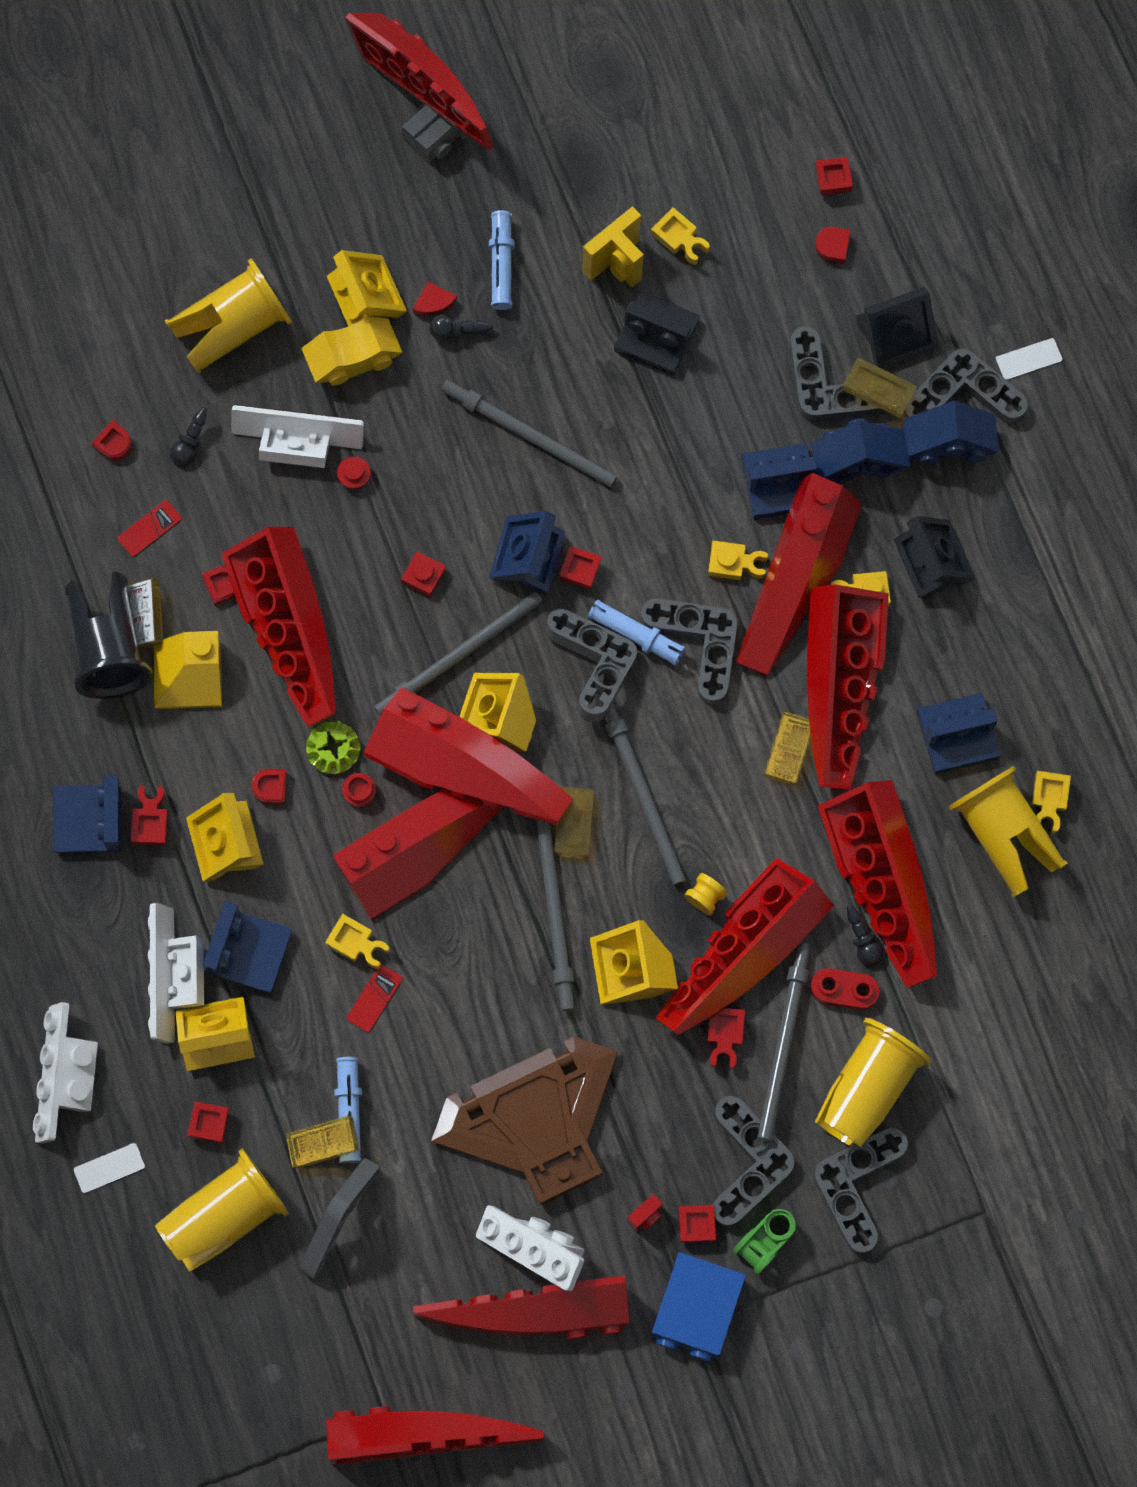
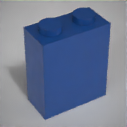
M679 1252L651 1337L657 1338V1345L670 1350H676L677 1346L691 1350L689 1354L691 1357L705 1362H710L711 1357L718 1359L746 1275Z

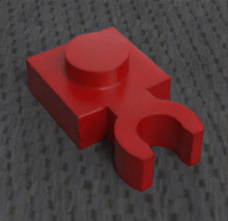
M140 785L138 797L143 805V809L133 808L132 845L166 846L168 811L166 809H158L165 800V792L162 786H158V794L155 798L148 799L145 797V786Z
M723 1008L709 1017L707 1043L717 1044V1048L713 1050L710 1056L711 1068L716 1067L718 1056L725 1055L730 1060L729 1069H734L737 1057L732 1046H742L745 1010Z

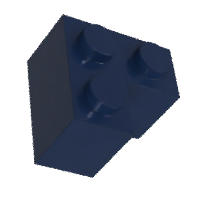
M951 401L902 420L908 458L920 461L921 465L937 464L941 458L947 456H959L965 458L967 462L977 463L986 460V456L999 452L995 414L957 401Z
M863 418L849 421L846 427L840 430L828 431L823 434V438L811 443L817 467L816 475L837 484H842L862 474L886 478L910 467L903 429L889 427L887 423L875 424L867 422Z

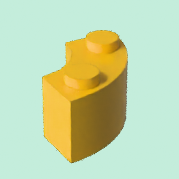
M368 316L346 328L335 331H323L301 348L315 383L330 382L332 386L340 385L349 378L372 369L376 371L383 370L392 364L393 358L402 353L389 319Z

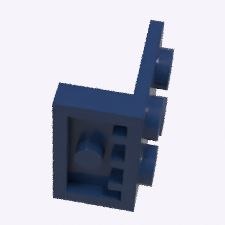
M118 775L104 776V785L55 786L53 788V851L55 853L122 852V784Z
M224 901L203 963L205 973L271 993L292 934L291 928L240 913L237 904Z

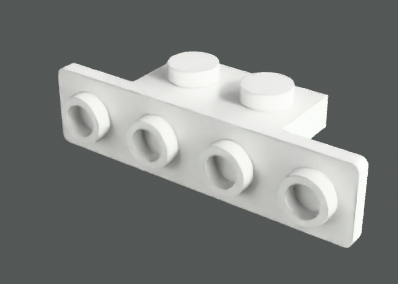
M234 405L231 411V432L233 434L262 437L259 448V460L325 468L329 446L361 449L363 446L364 422L361 420Z
M159 903L150 904V915L148 917V927L150 930V949L148 951V961L150 963V983L148 986L150 1017L148 1027L151 1039L168 1044L175 1042V1009L204 1005V938L195 935L174 939V909Z
M61 1002L50 1006L44 1017V1029L47 1030L46 1041L40 1053V1062L43 1064L42 1078L39 1080L36 1090L37 1098L39 1099L38 1113L33 1121L36 1143L43 1144L55 1140L59 1108L80 1112L91 1111L98 1042L66 1037L69 1003Z
M488 1205L486 1207L476 1237L567 1291L573 1290L584 1263L582 1258L584 1249L572 1243L574 1238L571 1235L558 1230H554V1232L549 1230L551 1224L536 1217H531L530 1221L516 1219L495 1206Z

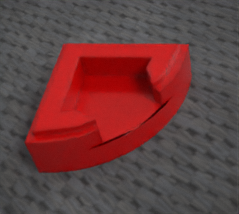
M427 282L413 307V313L429 316V314L447 311L457 301V295Z

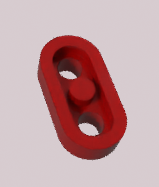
M831 968L819 970L813 976L810 984L811 994L819 1003L855 1010L871 1008L876 1003L880 992L876 980L867 974ZM824 980H831L835 988L833 990H826L823 988L822 982ZM863 985L867 987L869 994L860 996L856 988Z

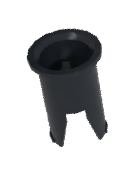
M116 571L112 572L109 596L110 615H101L90 618L88 607L75 580H71L65 586V594L68 596L81 670L75 677L74 685L76 691L80 695L89 698L110 699L126 696L144 688L151 681L152 670L140 658L128 592V578L125 574Z

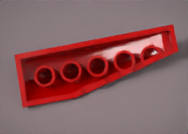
M814 473L800 480L736 664L765 676L768 675L810 611L811 588L827 586L840 567L862 506L842 485Z
M267 527L222 552L221 555L241 615L247 624H252L258 635L256 638L261 649H266L274 663L271 666L277 676H282L288 686L287 693L306 726L312 727L336 714L333 673L324 621L295 528Z
M893 781L867 782L818 805L838 870L844 879L848 878L855 890L853 896L859 906L863 905L872 919L870 922L875 934H880L886 943L887 948L885 951L906 987H912L937 977L934 938L923 877Z
M776 857L730 906L725 914L728 920L720 932L714 930L708 939V942L711 944L702 958L696 957L690 966V977L686 982L678 984V989L674 990L656 1019L676 1035L708 1019L738 999L769 974L802 942L835 905L813 879Z

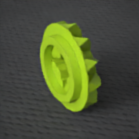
M339 720L336 722L324 721L322 725L312 729L306 741V753L310 763L317 770L326 774H339L347 771L356 763L360 754V742L351 726H347ZM329 735H331L335 743H343L342 746L338 747V759H335L330 750H323V748L328 746L327 740H329Z

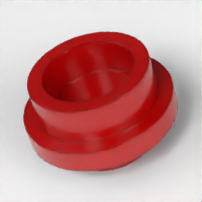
M355 456L344 459L337 469L339 482L348 489L362 488L368 483L371 475L368 463L364 459Z
M364 773L350 775L342 786L343 797L350 805L355 807L368 805L376 795L374 780Z

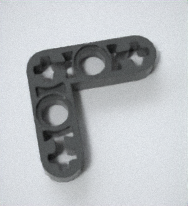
M805 326L797 328L793 332L790 340V354L798 409L805 419L819 421L885 413L890 409L894 400V391L890 384L885 381L877 380L827 386L819 334L815 329ZM801 337H806L807 342H812L809 346V357L803 358V345L798 344ZM811 366L818 371L819 376L813 381H807L801 377L800 371L804 367ZM815 389L816 403H822L816 411L812 410L810 405H807L810 399L809 390ZM875 391H880L881 396H887L884 398L883 403H878L876 398H872ZM860 392H864V398H869L866 399L865 406H861L862 396ZM844 393L850 394L855 398L856 403L850 408H843L837 402L838 396Z
M958 349L951 353L908 399L904 409V417L906 419L914 416L913 406L916 408L921 407L925 403L926 398L931 402L927 405L925 411L949 403L962 388L999 419L1010 424L1018 423L1023 419L1027 411L1028 402L1019 390L976 354L968 349ZM964 360L968 361L967 369L962 368L954 379L951 374L956 369L957 361L960 363ZM982 379H990L995 383L996 390L993 393H984L979 389L978 383ZM936 381H944L949 385L950 391L946 395H937L932 390V384ZM1001 390L1005 392L1003 398H1000L998 403L994 402L1000 395ZM1014 401L1018 403L1017 411L1012 410L1009 413L1005 410L1007 403L1012 404Z
M659 598L646 601L641 609V622L644 626L650 629L655 627L660 630V633L704 639L697 687L698 696L704 703L709 705L721 703L726 698L737 630L735 614L729 609ZM653 608H658L661 615L670 616L671 610H676L674 625H669L670 618L659 617L658 622L651 621L652 617L646 613H652ZM685 612L694 613L698 618V624L692 628H686L681 625L679 621L680 616ZM704 615H709L708 622L718 623L719 618H725L726 624L731 625V627L728 626L724 632H720L717 625L707 624V630H702ZM716 648L722 649L727 655L726 661L718 665L713 664L708 659V653ZM712 672L718 673L717 688L722 689L717 690L713 696L709 695L707 688H703V686L710 685Z
M564 609L554 610L548 615L545 627L548 638L598 663L580 694L577 712L587 722H599L606 716L629 675L636 659L637 648L629 639ZM561 622L565 623L566 627H563L561 630L556 628V625L558 626ZM575 629H579L577 637H572V635L575 633ZM594 635L599 639L600 644L588 646L583 642L582 637ZM605 644H610V646L607 648V652H603ZM620 651L626 653V656L624 655L622 659L616 657V654H619ZM602 674H609L615 678L616 683L612 686H606L600 683L598 677ZM597 693L601 696L598 706L594 707V709L588 708V704L592 703Z
M727 1096L722 1098L716 1105L715 1119L721 1128L754 1162L713 1203L715 1222L723 1227H733L790 1175L794 1167V1157L773 1133L771 1142H764L761 1146L755 1148L747 1145L744 1138L745 1133L750 1129L759 1130L761 1120L741 1099ZM727 1105L729 1108H732L734 1105L737 1106V1117L742 1122L748 1117L751 1122L745 1124L739 1134H737L733 1129H736L739 1124L731 1117L727 1120L722 1117L725 1112L723 1106ZM773 1155L777 1159L782 1156L785 1157L784 1167L786 1170L776 1169L769 1177L775 1180L772 1184L769 1183L763 1173L756 1170L760 1166H762L764 1172L768 1170L772 1165L773 1161L770 1157ZM752 1177L759 1179L763 1184L762 1193L754 1197L747 1195L743 1189L745 1180ZM737 1190L740 1198L750 1205L744 1208L741 1202L734 1209L735 1218L732 1219L730 1216L722 1218L719 1215L722 1210L720 1204L730 1205L737 1197L731 1193Z
M888 1128L870 1136L861 1147L854 1144L823 1159L814 1170L813 1178L846 1245L856 1254L870 1252L877 1243L878 1233L852 1182L897 1161L904 1155L908 1146L907 1137L896 1128ZM890 1136L892 1140L898 1139L900 1144L897 1146V1153H893L891 1149L883 1151L879 1155L883 1160L878 1162L876 1152L869 1144L874 1142L875 1148L878 1149L886 1143L885 1137ZM858 1150L865 1151L870 1156V1165L865 1169H857L851 1162L852 1153ZM828 1166L830 1170L837 1169L839 1174L836 1175L835 1181L840 1188L845 1184L848 1189L840 1190L833 1197H830L828 1192L833 1191L834 1187L829 1179L824 1181L821 1179V1176L824 1174L823 1167ZM841 1197L851 1198L856 1206L854 1213L848 1216L841 1215L836 1209V1201ZM861 1215L863 1221H858L857 1225L862 1233L867 1231L870 1233V1237L867 1239L868 1246L864 1247L861 1242L855 1244L853 1238L856 1236V1231L853 1225L846 1229L843 1223L852 1222Z
M364 1158L328 1205L301 1262L300 1272L312 1279L317 1277L329 1257L346 1218L369 1190L381 1166Z

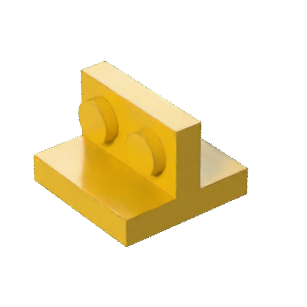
M633 206L583 246L582 272L590 281L609 266H611L610 270L620 282L625 280L631 288L642 280L644 254L635 246L640 239L641 214Z
M341 250L333 256L338 268L327 275V279L348 326L359 322L367 316L399 318L407 312L382 255Z
M223 793L186 817L203 882L214 881L228 871L252 870L264 865L247 801H236L234 793Z
M244 997L176 1010L178 1042L187 1071L255 1058Z

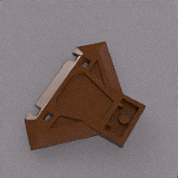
M571 1037L563 1041L567 1051L556 1057L552 1049L549 1048L471 1085L473 1097L461 1101L458 1093H455L446 1098L431 1142L524 1173L540 1206L603 1176L587 1141L618 1051L577 1037ZM574 1063L577 1070L564 1075L562 1069ZM481 1108L483 1115L471 1120L468 1114Z

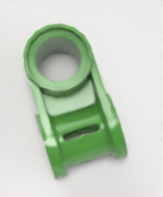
M783 1209L771 1211L754 1229L744 1236L732 1252L735 1255L740 1254L754 1267V1273L758 1276L792 1237L796 1225L794 1217ZM783 1218L789 1225V1231L781 1236L773 1234L769 1227L771 1220ZM749 1247H751L753 1250H755L761 1257H759V1256H758L754 1251H752Z

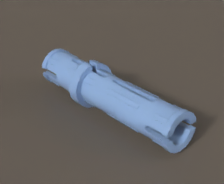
M499 210L491 213L492 239L489 240V250L492 251L491 307L497 310H507L512 308L511 251L515 248V242L511 239L512 213Z
M600 600L594 603L596 607L592 606L588 619L641 646L643 652L647 654L652 652L674 666L678 664V658L681 659L686 648L685 646H681L661 635L659 629L655 627L650 629L602 603Z
M358 1057L336 1058L338 1088L334 1090V1095L338 1098L339 1123L348 1121V1114L350 1115L358 1149L341 1154L339 1163L362 1162L360 1156L359 1097L362 1096V1088L358 1087ZM347 1078L349 1079V1104H350V1106H348Z

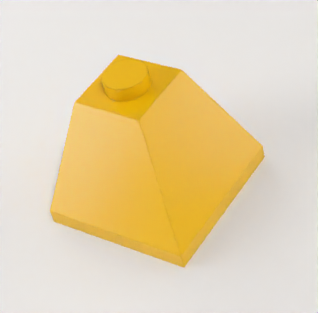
M218 631L183 632L154 643L155 709L222 707V652Z
M520 673L473 674L459 717L488 733L511 750L526 752L532 738L536 718L524 676Z
M638 920L590 938L601 1005L652 998L678 989L673 956L644 920Z

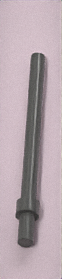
M448 379L444 382L441 391L460 401L465 409L472 413L475 411L481 413L610 488L616 482V475L486 402L481 394L472 389L467 391Z
M537 592L532 593L409 682H401L393 688L394 692L374 706L376 713L381 716L386 705L401 687L414 694L543 603L541 597Z
M612 703L605 716L607 721L605 728L609 738L615 741L673 886L682 884L686 879L626 735L629 732L624 719L619 718L615 705Z
M536 820L555 961V970L552 971L554 985L558 986L561 1011L568 1012L575 1010L571 985L575 981L573 968L569 967L551 826L550 823Z
M801 942L797 946L793 966L789 967L786 981L789 983L757 1137L758 1140L764 1142H771L802 988L807 985L809 971L806 968L811 945L806 942Z

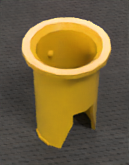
M252 258L247 260L250 265L247 266L245 272L176 316L165 320L176 338L212 328L187 355L188 360L198 374L202 369L276 322L286 321L288 325L292 323Z
M1015 766L1010 767L948 806L950 811L955 808L956 811L963 814L1012 892V897L1028 889L1018 852L1010 840L1012 837L1017 836L1022 846L1050 872L1067 864L1013 781L1014 774L1012 772L1016 770Z
M865 1018L862 1025L865 1027L866 1034L832 1085L815 1120V1123L848 1146H852L855 1143L861 1147L885 1119L916 1069L922 1066L929 1067L932 1062L931 1058L910 1040L870 1018Z
M243 1148L238 1151L240 1157H238V1162L190 1196L155 1225L166 1245L178 1261L182 1260L189 1272L226 1250L272 1215H280L281 1213L285 1217L289 1215L288 1210Z

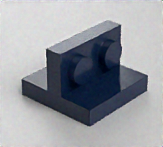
M807 443L742 454L741 460L753 520L789 514L800 480L812 473L816 474L815 458L809 457Z
M540 511L506 517L489 578L498 583L516 581L540 594L548 593L566 532L554 526L556 515L548 511Z
M983 693L917 709V716L934 775L1000 758V751L993 731L998 722L994 709L987 710Z

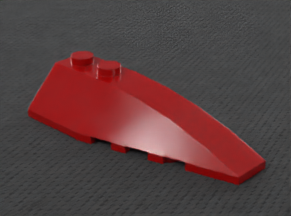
M349 13L345 16L362 59L484 148L490 151L494 147L484 121L460 81L445 63L428 48L425 41L419 35L415 34L412 36L398 20L393 19L391 21L382 13Z
M836 584L811 588L807 644V697L812 750L819 787L841 790L851 789L861 748L858 746L861 733L867 729L869 718L866 717L870 700L875 699L878 688L874 686L878 670L883 669L885 661L889 593Z
M403 687L399 689L384 708L363 753V756L420 786L433 789L435 785L451 790L450 795L464 798V795L483 799V804L495 808L497 805L513 808L516 814L553 825L559 823L574 800L544 773L488 733Z
M444 788L334 854V864L370 920H373L429 885L436 878V875L459 854V851L471 839L475 838L484 825L505 806L497 805L495 808L483 804V799L464 795V798L450 795L451 790Z
M625 1276L577 1281L572 1291L564 1290L553 1284L543 1286L540 1294L533 1295V1291L521 1289L510 1291V1293L505 1294L503 1299H498L497 1295L489 1294L469 1299L470 1303H463L462 1300H451L413 1306L415 1318L453 1328L490 1334L517 1336L566 1334L567 1340L588 1337L587 1331L601 1330L602 1335H614L623 1333L622 1327L629 1326Z
M390 1406L370 1408L369 1415L355 1416V1410L334 1412V1419H326L328 1460L331 1465L544 1441V1432L542 1430L505 1420L465 1413L441 1411L391 1412Z

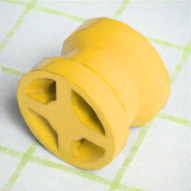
M700 873L696 879V886L693 889H688L684 897L699 911L711 916L715 911V904L718 900H723L726 897L727 891L716 880Z

